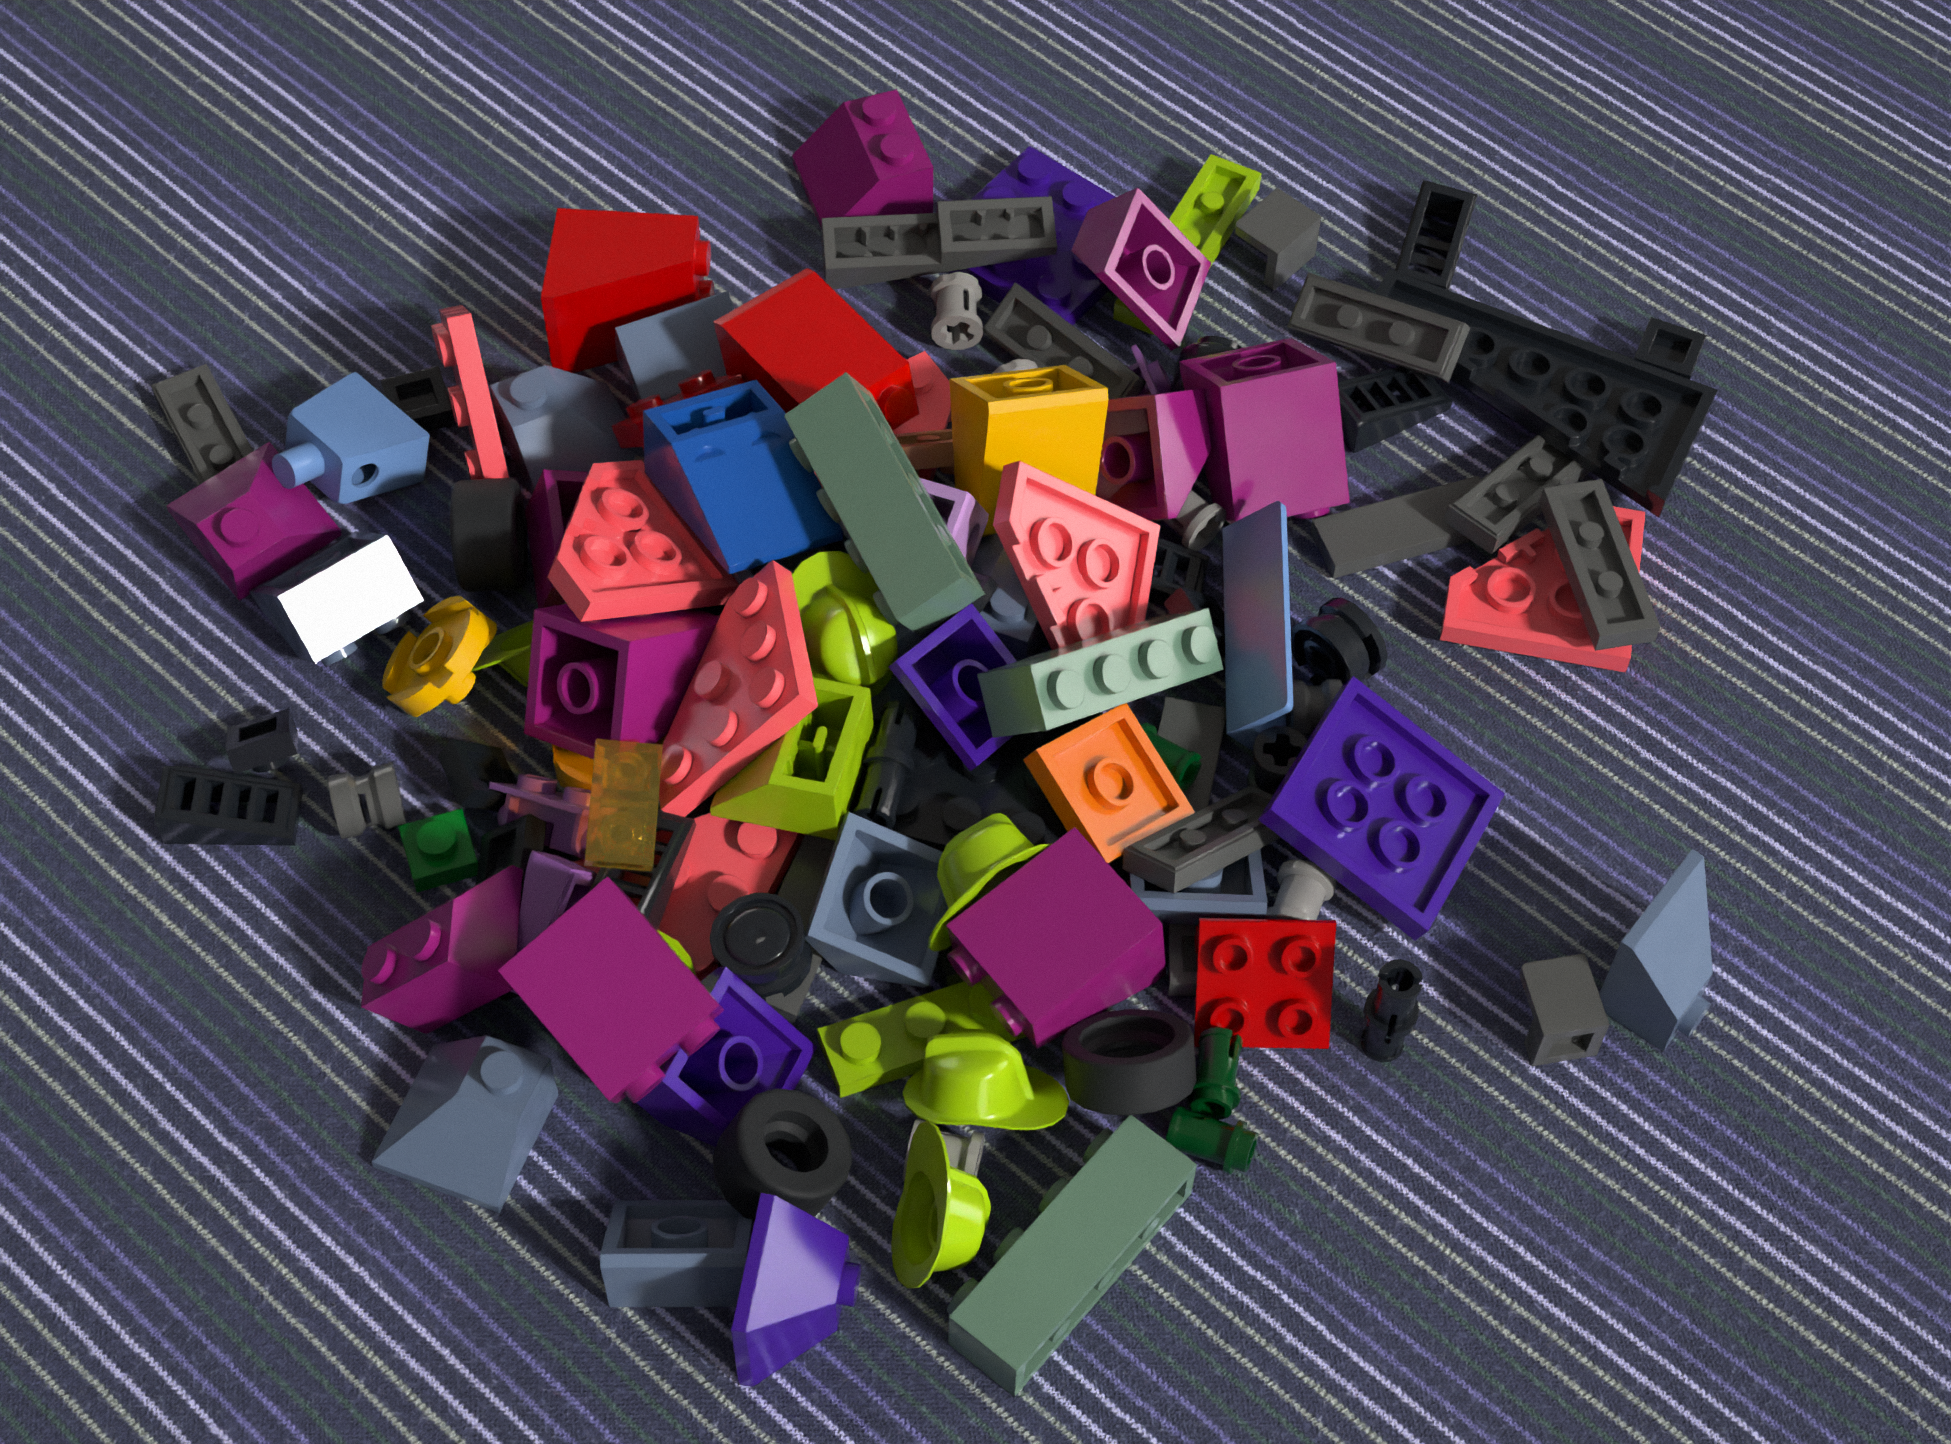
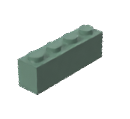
M845 372L784 415L795 435L789 441L792 452L809 473L815 471L823 486L816 492L817 497L826 512L836 523L843 522L851 537L844 542L846 550L856 566L864 574L870 572L879 590L873 593V598L879 610L890 624L896 626L901 623L918 635L923 636L985 594L869 390Z
M1209 608L1154 617L977 674L992 736L996 738L1046 731L1224 669Z
M1129 1115L1115 1132L1105 1128L1095 1137L1083 1156L1085 1165L1071 1181L1061 1177L1051 1186L1039 1205L1038 1211L1041 1214L1026 1231L1020 1227L1012 1230L994 1254L993 1261L996 1263L995 1266L980 1282L975 1278H971L964 1283L948 1305L947 1313L950 1314L948 1344L1014 1397L1192 1193L1197 1164L1132 1115Z

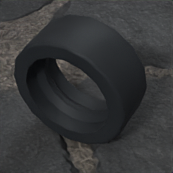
M1140 1009L1104 1012L1083 1019L1068 1029L1062 1041L1066 1090L1073 1102L1087 1110L1108 1115H1137L1156 1112L1178 1104L1192 1093L1196 1083L1193 1034L1186 1022L1172 1014Z

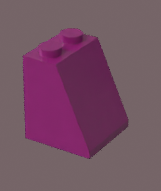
M1293 338L1179 361L1184 389L1205 388L1211 451L1204 463V469L1212 501L1221 505L1226 510L1225 520L1228 523L1232 524L1275 501H1280L1286 506L1287 517L1294 515V517L1300 519L1322 517L1330 512L1329 507L1350 503L1335 361Z
M567 604L534 609L524 734L617 769L627 767L668 733L720 616L694 608L580 622Z
M1075 827L946 925L952 951L947 954V957L955 971L970 987L980 982L995 999L989 1006L1006 1031L1013 1037L1023 1032L1037 1049L1065 1034L1068 1029L1083 1019L1106 1011L1156 983L1166 975L1162 923Z
M608 876L498 970L608 1101L616 1104L626 1096L633 1104L641 1100L666 1077L665 1073L659 1068L680 1049L687 1056L692 1055L720 1030L714 1019L724 1011L723 1007L625 892Z

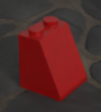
M557 208L541 292L552 367L576 373L618 361L615 350L616 327L714 295L713 280H704V276H708L710 271L711 245L710 241L700 240L698 216Z
M809 268L802 270L713 321L726 374H741L744 383L757 380L785 413L794 409L846 372L872 393L892 431L920 414L909 362L815 271Z

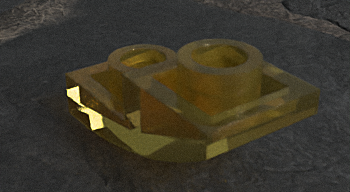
M596 739L584 866L652 872L663 745Z

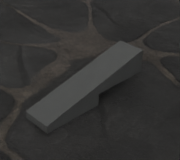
M1052 196L937 201L936 213L822 218L821 244L824 281L833 290L1054 255L1057 252Z

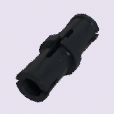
M897 700L889 701L883 705L874 747L866 750L863 758L862 771L866 776L858 804L853 814L873 822L877 809V815H880L878 824L890 830L894 828L896 822L895 816L903 785L911 782L914 773L915 762L911 755L918 729L923 721L921 710L915 705L906 702L902 720L899 724V719L896 717L900 701Z
M1402 959L1391 960L1381 967L1378 974L1377 988L1373 989L1367 996L1363 1009L1366 1028L1362 1032L1361 1038H1364V1040L1361 1041V1048L1369 1058L1381 1063L1391 1062L1400 1056L1404 1048L1405 1036L1410 1034L1415 1028L1420 1012L1416 999L1422 988V984H1419L1423 979L1422 973L1413 963ZM1394 984H1397L1396 989L1394 990L1392 986ZM1387 1032L1391 1035L1388 1039H1386Z

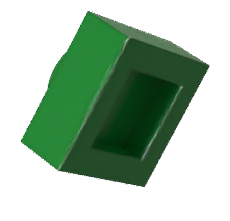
M462 808L398 826L416 892L477 876L478 861Z

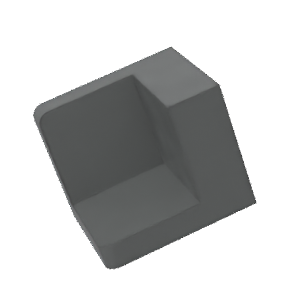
M1276 188L1239 219L1235 227L1236 235L1268 256L1264 285L1273 291L1315 256L1322 217L1279 188Z
M1585 953L1523 964L1519 976L1533 1015L1532 1023L1524 1041L1531 1066L1597 1056L1610 1024Z

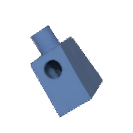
M354 372L292 409L287 421L285 451L273 457L272 468L278 481L287 489H292L310 481L334 503L347 504L423 481L430 434L362 376Z

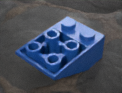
M757 380L643 410L646 475L728 574L750 570L772 560L775 561L798 553L809 552L815 548L843 540V531L839 523H836L829 516L817 497L816 492L822 487L814 471L809 473L800 464L790 448L789 441L795 435L784 417L785 411Z

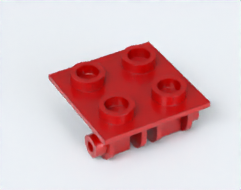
M1199 918V926L1195 927V953H1198L1194 1047H1199V1036L1202 1031L1220 1027L1232 1030V1036L1240 1035L1243 1040L1242 1047L1329 1049L1336 920Z

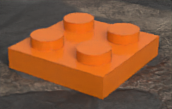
M1127 703L1119 705L1043 745L1023 759L1067 832L1075 827L1108 864L1124 855V848L1195 813Z

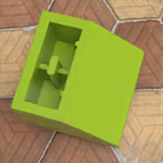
M813 677L818 707L716 791L710 806L711 816L836 840L844 814L849 812L862 773V762L865 752L870 748L874 737L870 688Z

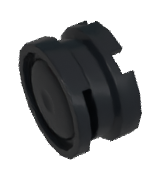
M1331 598L1319 608L1318 616H1308L1291 629L1292 654L1299 667L1307 663L1315 673L1310 678L1314 685H1321L1325 679L1339 678L1342 685H1344L1352 676L1362 682V679H1369L1386 666L1388 655L1379 629L1363 610L1344 598Z
M756 892L738 897L729 903L713 921L709 940L718 967L726 966L763 1000L766 1001V997L782 993L784 997L800 987L810 972L813 958L811 946L805 940L806 933L801 914L790 901L776 894Z

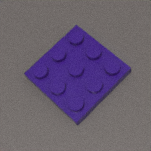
M1029 146L971 200L1052 196L1057 240L1056 254L948 272H963L974 276L978 280L982 293L999 304L1014 283H1016L1070 324L1074 325L1110 289L1071 250L1087 211L1115 198V196Z
M1352 676L1340 687L1258 820L1413 940H1417L1429 931L1505 793Z

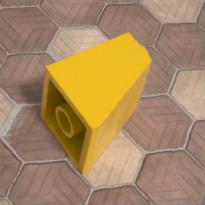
M1066 365L949 379L955 488L969 492L989 514L982 538L997 533L993 522L1003 465L1021 461L1093 495L1096 494L1108 407V387Z

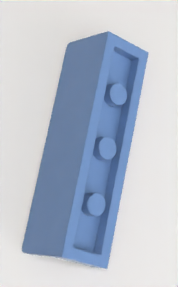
M1275 501L1223 528L1227 735L1250 750H1253L1255 739L1263 730L1273 726H1286V713H1289L1293 708L1286 506L1280 501Z

